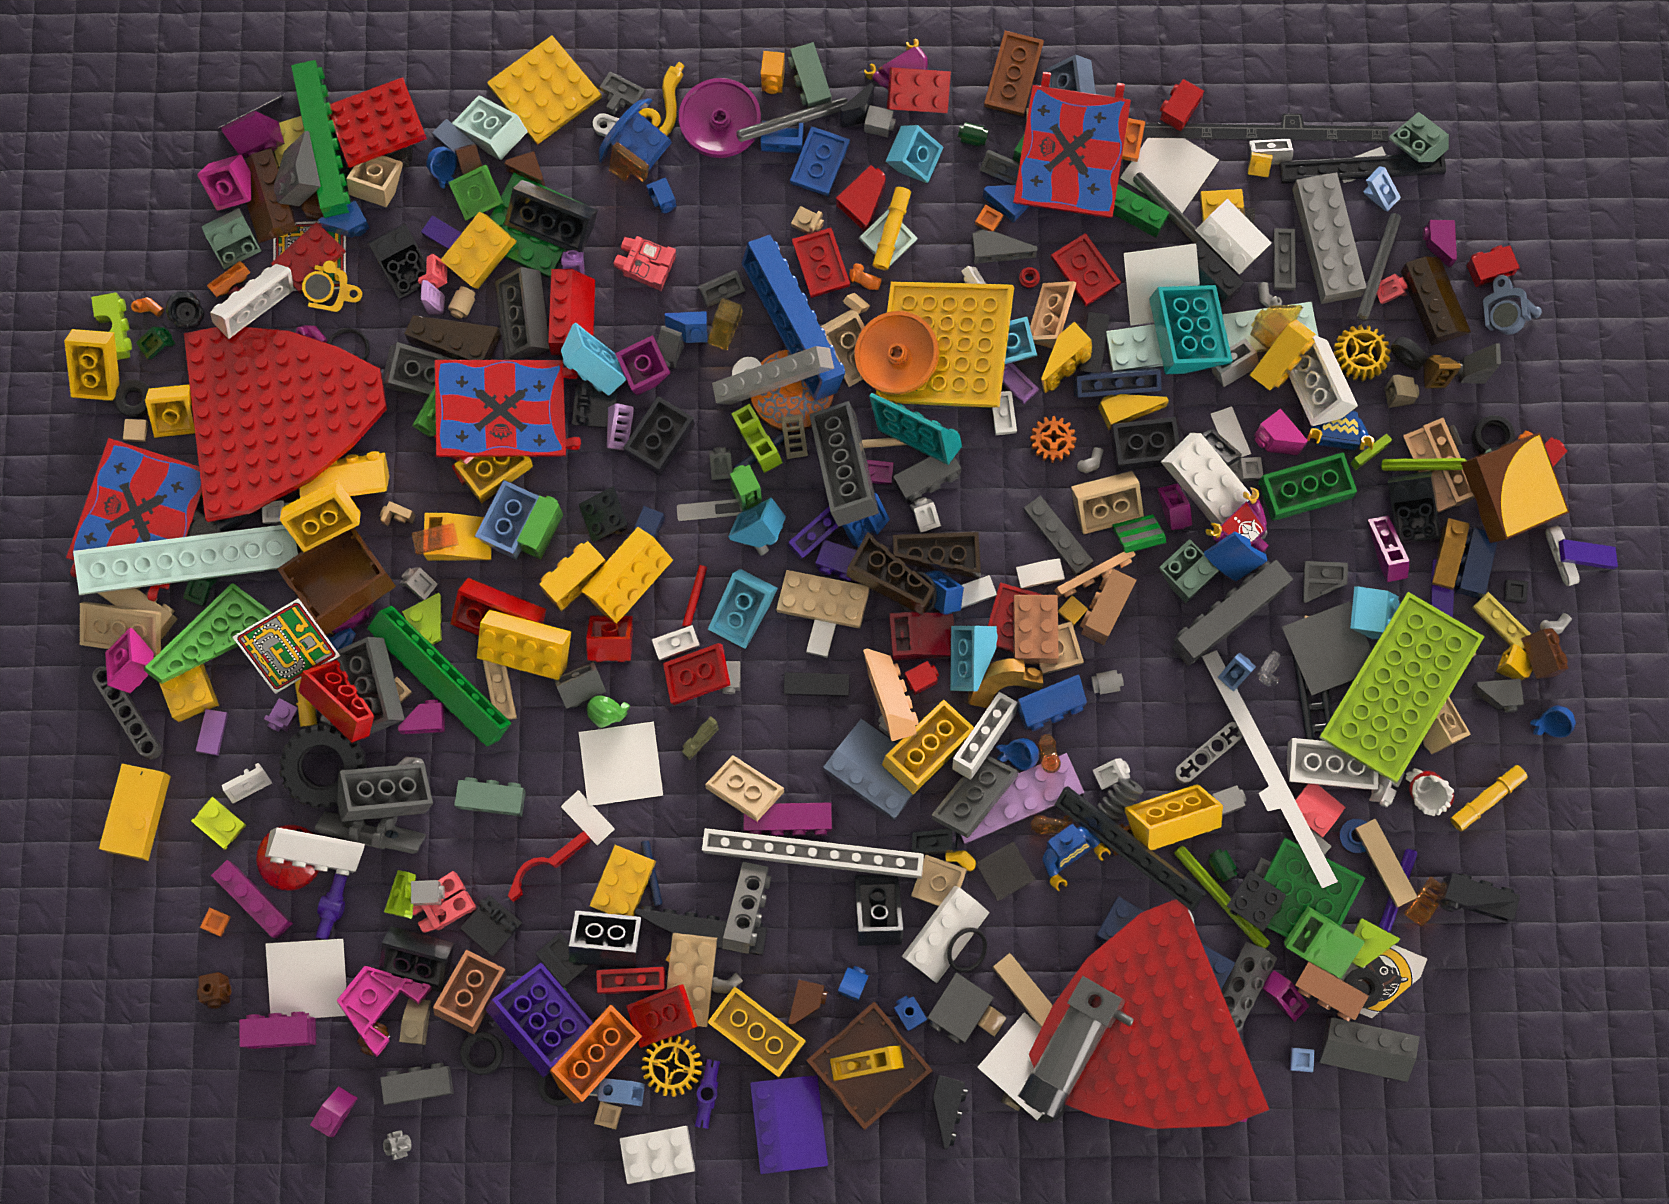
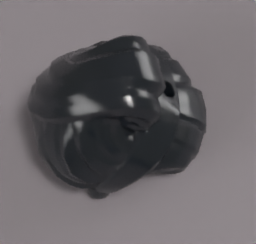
M179 291L172 294L167 300V317L178 329H193L201 324L205 312L195 294L188 291Z

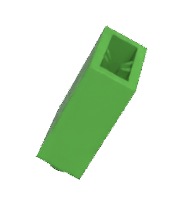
M539 496L517 539L523 552L540 560L563 517L560 505L555 498Z

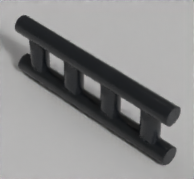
M1293 655L1306 739L1313 740L1315 739L1314 732L1324 731L1333 716L1329 690L1320 692L1321 702L1309 703L1307 694L1309 688ZM1323 710L1325 723L1312 724L1310 711Z

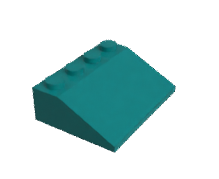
M1216 285L1157 287L1150 296L1149 301L1165 374H1185L1232 363L1233 360Z
M870 394L869 397L878 431L947 465L950 464L962 447L961 438L957 431L947 429L935 420L926 419L919 412H912L900 403L896 404L876 394Z

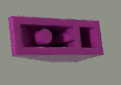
M1389 516L1368 519V526L1379 565L1386 581L1391 582L1408 578L1409 559Z

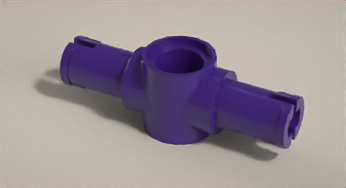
M335 874L330 891L320 899L317 913L320 915L319 918L321 920L315 936L316 939L328 940L333 924L336 923L337 919L340 920L343 915L345 901L342 895L347 881L346 876Z
M706 1059L704 1078L701 1079L700 1087L697 1090L698 1099L696 1106H698V1112L694 1127L701 1128L703 1120L702 1128L709 1129L711 1110L714 1109L715 1101L718 1097L717 1088L719 1082L716 1081L720 1061L714 1060L713 1068H711L712 1060ZM711 1088L714 1092L713 1098L704 1100L701 1096L702 1090Z

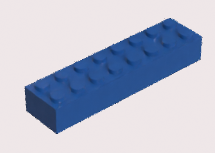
M771 235L748 242L741 264L789 354L792 355L815 346L830 348L834 369L803 379L811 395L817 401L836 394L845 375L844 365L838 361L834 347L826 339L825 330L819 326L815 312L807 304V297L800 291L798 281L794 275L792 276L787 260L780 254L778 243L773 241Z

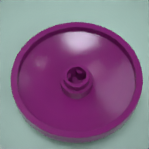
M713 78L697 84L685 95L679 109V126L685 141L697 152L714 158L734 156L747 149L754 142L755 138L739 142L736 132L761 123L760 106L754 94L743 84L726 78Z

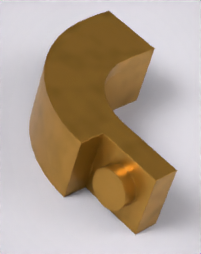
M1012 658L989 664L978 691H968L969 705L988 708L995 694L1007 686L1016 685L1041 690L1043 686V672L1036 668L1024 667L1023 659Z

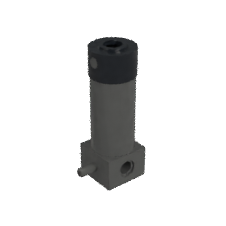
M1082 976L1067 1002L1070 1005L1017 1096L1036 1111L1047 1117L1049 1115L1057 1119L1107 1027L1111 1029L1116 1019L1127 1026L1132 1025L1134 1019L1121 1012L1126 1001ZM1095 997H1101V1005L1093 1008L1092 1000Z

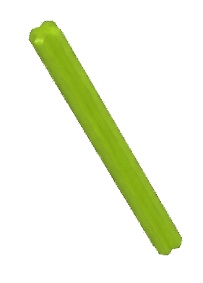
M1180 846L1174 852L1176 857L1253 943L1266 949L1270 945V941L1257 927L1240 915L1235 916L1230 912L1227 904L1231 898L1184 846Z

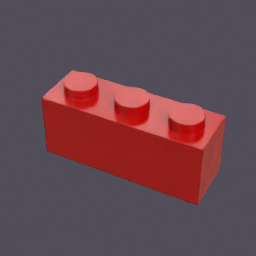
M664 967L597 970V993L599 995L661 992L666 990Z

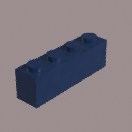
M1153 368L1073 375L1074 396L1079 398L1162 391L1161 370Z

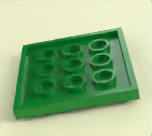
M513 173L501 196L503 204L495 207L490 216L496 224L517 240L504 258L523 267L539 270L541 275L551 279V269H557L562 259V254L566 252V249L504 224L512 190L521 180L564 197L567 196Z
M1284 837L1263 879L1287 896L1267 925V928L1288 937L1307 906L1341 926L1365 877L1326 858L1338 882L1322 888L1300 845Z

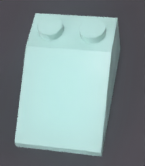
M480 95L452 123L485 152L499 160H502L528 132L517 114Z

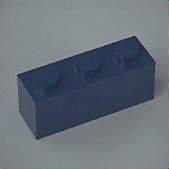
M1473 528L1467 535L1466 548L1460 563V573L1457 574L1455 586H1457L1455 593L1481 599L1486 594L1497 542L1490 543L1485 530Z

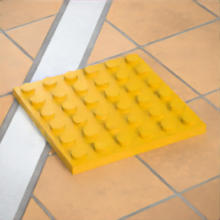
M891 282L887 312H910L925 320L936 335L939 345V359L933 375L917 390L902 395H889L876 390V395L896 404L999 408L1014 293L1013 285Z

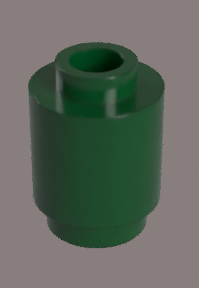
M965 122L964 126L960 125L957 137L961 138V143L979 147L980 145L985 146L989 130L984 129V126Z
M1220 848L1209 854L1211 859L1208 862L1217 878H1220L1222 882L1238 874L1235 870L1237 867L1227 850L1222 852Z

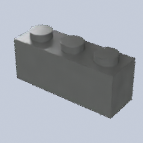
M930 456L894 475L893 483L905 503L909 501L913 503L915 500L920 499L922 494L927 491L932 493L938 490L944 482L951 483L958 479L961 467L955 457L947 465Z
M444 1063L430 1065L431 1069L422 1070V1067H414L408 1069L409 1073L400 1074V1070L386 1072V1077H380L384 1105L454 1094L451 1068L448 1066L444 1067Z

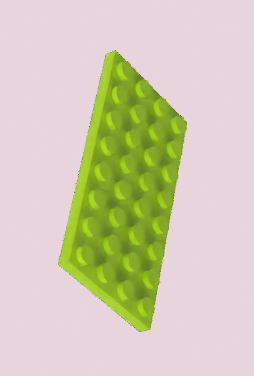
M1407 592L1319 738L1396 784L1485 636Z

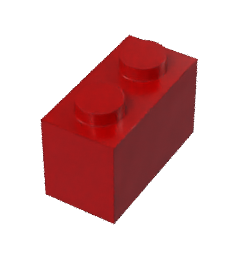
M1184 79L1179 85L1175 84L1170 93L1171 98L1169 101L1165 100L1160 108L1162 112L1160 120L1182 131L1201 102L1204 90Z
M1500 245L1491 249V252H1478L1471 256L1470 261L1467 263V268L1475 287L1493 282L1499 275L1509 277L1517 272L1520 267L1510 245L1506 247Z

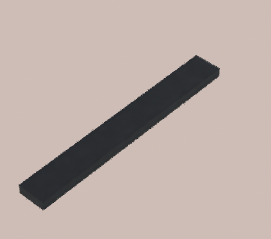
M1409 154L1286 161L1279 164L1281 184L1295 183L1299 179L1336 172L1339 180L1368 179L1379 166L1385 167L1390 177L1446 173L1444 154L1434 162H1418Z
M1069 786L1063 789L1054 805L1089 830L1090 833L1192 912L1197 909L1206 894L1204 890Z

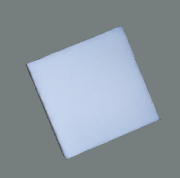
M1291 1048L1290 1071L1313 1072L1314 1050Z

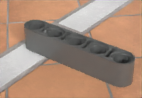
M106 667L95 669L92 676L94 683L138 753L149 760L158 758L162 752L161 745L128 692L108 686L107 681L101 682L102 676L107 673ZM120 691L119 698L112 700L113 693ZM131 708V714L124 718V711ZM138 726H142V732L135 736L134 730ZM153 744V750L150 753H146V746Z

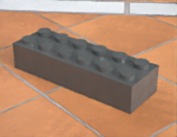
M847 401L809 414L830 511L838 527L879 514L857 417L850 402Z
M1277 560L1272 563L1267 561L1259 568L1255 577L1251 574L1242 582L1243 584L1239 586V590L1236 587L1232 589L1223 599L1224 602L1217 601L1209 608L1210 610L1206 613V616L1201 614L1193 621L1190 629L1185 627L1177 634L1172 648L1188 667L1288 587L1293 578Z

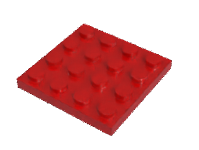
M403 77L330 104L332 114L329 116L334 121L336 135L349 168L427 139Z

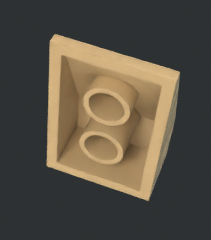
M849 310L820 326L825 330L826 339L829 344L834 347L838 361L844 365L845 375L843 379L848 387L863 380L855 363V345L859 334L865 327L858 312Z

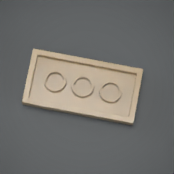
M786 570L776 610L778 613L860 629L870 588L861 584Z
M92 602L80 603V645L109 649L129 628H132L153 651L154 656L161 652V612Z
M673 933L667 989L684 984L697 1026L707 1027L717 938Z

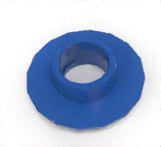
M1352 819L1342 826L1340 840L1348 851L1353 853L1366 851L1362 842L1354 841L1351 836L1352 831L1367 823L1366 821Z

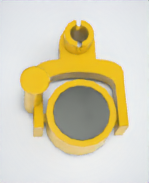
M326 261L323 266L315 265V270L318 271L309 273L302 283L304 295L313 302H309L308 307L338 312L341 310L344 301L356 303L362 298L361 289L357 286L348 285L346 273L342 270H337L333 261ZM324 272L337 274L340 280L338 298L333 306L318 304L328 301L334 293V283ZM353 290L358 292V296L355 298L350 296V292Z

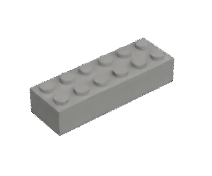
M1337 172L1296 180L1292 190L1321 304L1361 297L1367 287Z

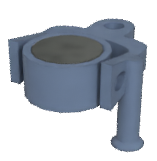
M1499 275L1494 279V293L1488 295L1483 300L1485 326L1490 331L1495 330V327L1506 335L1519 332L1526 320L1530 321L1531 317L1538 318L1542 313L1540 307H1536L1527 299L1526 292L1523 289L1513 288L1511 280L1505 275ZM1521 298V307L1513 301L1504 299Z

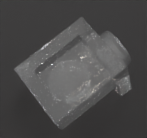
M1274 650L1268 655L1256 674L1260 678V682L1266 686L1272 685L1273 687L1280 681L1279 678L1269 673H1274L1280 664L1277 661L1280 654Z

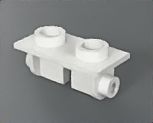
M1403 772L1396 784L1380 775L1378 789L1372 790L1369 801L1380 802L1379 805L1385 808L1391 805L1397 792L1391 788V785L1399 787L1405 773Z

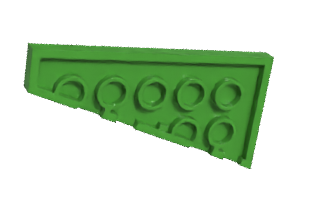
M232 583L145 666L144 671L163 684L238 647L239 645L233 639V636L269 616L272 612Z

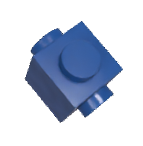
M906 995L896 1001L897 1006L894 1007V1010L907 1032L927 1021L914 996L908 998ZM911 1009L913 1011V1015L908 1016L905 1013V1010Z

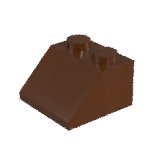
M1553 628L1542 629L1521 638L1536 679L1555 677L1569 669L1567 657L1559 645V636Z

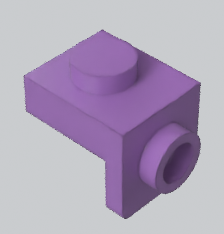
M575 250L563 252L561 259L563 269H574L585 274L584 252Z

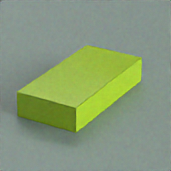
M1385 434L1374 443L1373 450H1370V447H1368L1356 456L1351 462V466L1357 470L1390 444L1392 441L1390 436Z

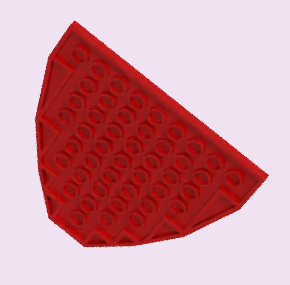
M218 327L184 333L204 512L207 522L250 514L312 482L354 447L387 410L380 368L337 346L291 331L244 327L230 339Z
M1177 899L1140 913L1085 960L1052 1006L1029 1052V1057L1035 1068L1070 1006L1067 1004L1080 979L1084 976L1124 999L1126 1002L1121 1012L1132 1017L1134 1021L1131 1026H1127L1116 1019L1111 1029L1107 1027L1069 1094L1070 1097L1065 1105L1096 1117L1153 1129L1229 1126L1270 1110L1188 908ZM1095 997L1092 1000L1093 1008L1101 1005V997Z

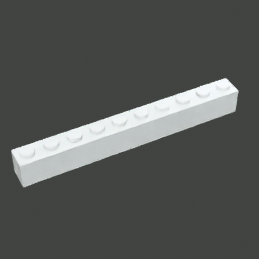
M706 828L702 851L705 854L922 879L924 854Z

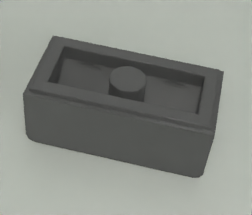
M736 270L698 286L707 307L745 291Z

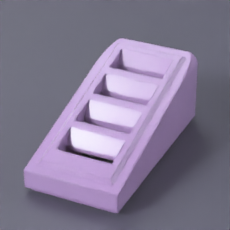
M423 280L421 301L428 314H443L444 294L430 282Z
M614 404L608 407L607 448L624 451L623 447L630 438L633 419L632 406ZM614 438L622 439V441H614Z

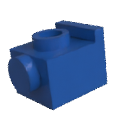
M666 177L647 185L648 194L651 196L654 206H659L661 213H668L676 207V200Z

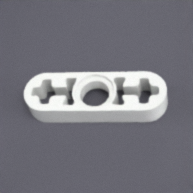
M1558 525L1547 528L1546 538L1564 584L1571 586L1579 583V574L1575 564L1561 562L1558 541L1565 539L1561 528Z

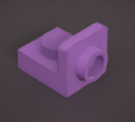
M279 698L270 715H266L264 718L269 723L267 726L277 732L280 729L287 732L298 713V708Z

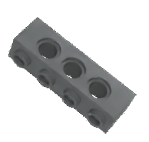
M747 862L742 863L723 936V949L749 954L750 947L755 946L757 933H754L755 927H760L762 914H759L760 907H765L767 895H764L765 888L769 889L772 876H768L769 867ZM749 906L752 909L747 910L744 907ZM744 925V926H746V927H748V928H746V929H741V928H739V926Z
M1249 942L1245 943L1221 989L1238 1033L1243 1027L1255 1000L1277 960L1268 950Z

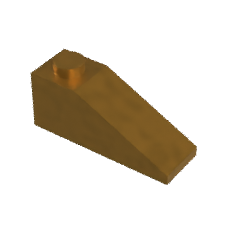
M1442 355L1430 356L1423 365L1425 388H1446L1461 369V364L1449 357L1442 358Z
M1448 518L1441 533L1432 585L1453 590L1470 523Z

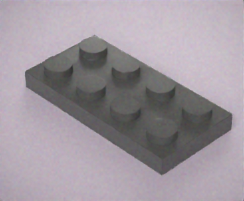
M987 756L971 780L963 776L933 812L932 819L969 838L1018 777V771Z

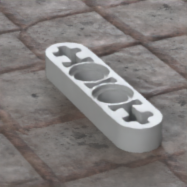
M1231 722L1184 760L1175 769L1174 775L1176 780L1182 784L1191 782L1243 737L1237 723ZM1229 728L1238 729V737L1233 735L1226 741L1225 738L1220 736V734H1223L1224 737L1230 733ZM1215 740L1222 742L1223 750L1220 752L1214 751L1211 747L1212 742ZM1198 754L1205 755L1207 763L1205 765H1198L1195 761V756ZM1192 764V766L1195 769H1192L1188 773V776L1190 778H1187L1186 776L1183 778L1180 777V769L1182 768L1183 770H1186Z

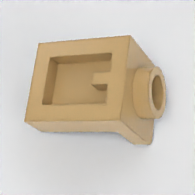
M800 206L791 222V227L806 234L820 231L824 224L822 212L818 211L816 214Z
M390 501L387 506L383 507L380 513L381 522L386 526L389 525L393 515L395 520L404 524L406 521L413 523L416 517L413 511Z

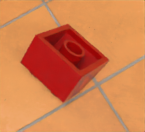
M590 616L586 637L587 660L596 662L631 661L633 616H623L617 624L606 616Z

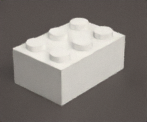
M688 1126L620 1138L627 1184L695 1171Z

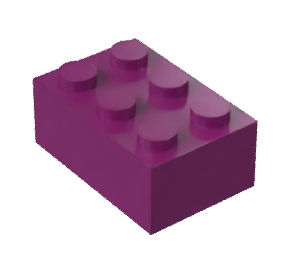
M291 1012V1016L288 1017L282 1013H270L269 1018L259 1014L246 1015V1019L239 1020L240 1047L261 1049L316 1045V1018L309 1016V1013Z

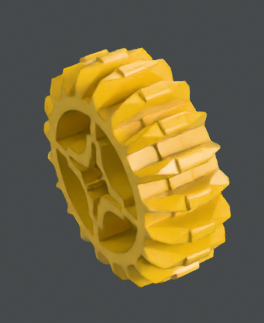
M1361 324L1357 329L1352 326L1349 331L1344 330L1343 336L1337 338L1338 343L1334 345L1336 351L1333 354L1337 357L1338 364H1341V371H1347L1346 377L1352 374L1353 380H1357L1358 376H1360L1362 381H1365L1366 377L1372 380L1375 375L1379 376L1382 373L1381 370L1386 369V363L1390 361V357L1387 355L1391 353V349L1386 348L1389 345L1388 341H1382L1385 336L1377 335L1378 329L1372 332L1370 331L1371 327L1367 326L1366 330H1364ZM1347 344L1352 352L1351 358L1348 357L1346 352ZM1373 348L1377 351V362L1373 359L1374 356L1371 352ZM1366 351L1365 354L1363 353V354H1359V355L1357 356V354H1358L1359 352L1361 353V352ZM1356 363H1360L1365 367L1356 365Z
M677 1036L676 1042H673L672 1037L668 1038V1043H665V1040H660L661 1045L659 1047L656 1043H652V1046L655 1048L654 1052L650 1049L646 1050L651 1055L650 1059L647 1057L642 1059L644 1062H649L648 1066H642V1070H649V1073L643 1076L644 1079L652 1078L648 1086L652 1087L656 1083V1093L661 1088H664L663 1096H667L668 1090H671V1095L675 1097L676 1089H679L681 1095L685 1094L683 1087L686 1086L691 1090L692 1086L689 1082L692 1080L694 1083H698V1080L693 1077L694 1074L701 1075L702 1073L700 1070H695L696 1066H702V1062H695V1059L701 1056L700 1053L692 1054L696 1047L693 1045L688 1049L689 1040L687 1039L683 1045L680 1044V1036ZM673 1047L668 1059H656L661 1051ZM680 1049L688 1055L690 1067L679 1063ZM674 1059L675 1064L683 1069L677 1068L676 1071L674 1070L670 1074L669 1068L661 1063L667 1064L670 1060ZM654 1065L664 1068L666 1072L664 1083L656 1077ZM676 1073H688V1076L682 1082L671 1085Z

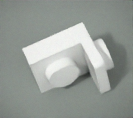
M926 497L914 501L915 504L910 505L920 532L941 526L934 502Z
M1121 758L1114 759L1093 770L1102 790L1118 783L1119 777L1124 779L1130 778L1129 766Z

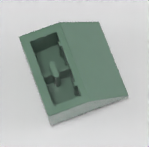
M1420 112L1389 136L1390 141L1418 162H1434L1449 149V134Z
M239 208L202 226L207 240L224 269L261 252Z
M1190 539L1159 567L1170 588L1185 603L1192 599L1219 572V569L1205 557L1204 553Z

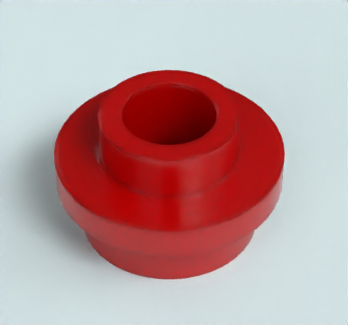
M1027 267L1020 272L1019 281L1024 287L1032 288L1039 283L1040 275L1036 269ZM1032 276L1033 280L1028 281L1025 277Z

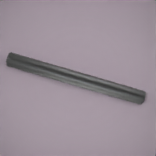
M843 97L740 129L736 132L739 142H743L839 112L840 108L848 100Z
M1142 172L1134 176L1133 182L1157 206L1168 211V217L1194 243L1201 239L1222 261L1224 260L1195 231L1197 228Z
M1392 213L1389 217L1357 314L1359 319L1367 320L1370 315L1401 221L1399 214Z

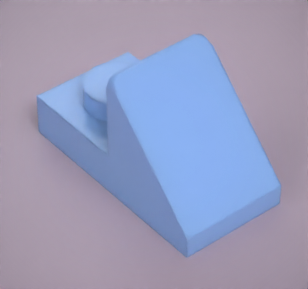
M1379 166L1366 180L1369 186L1363 191L1364 194L1384 211L1388 212L1401 198L1385 167Z

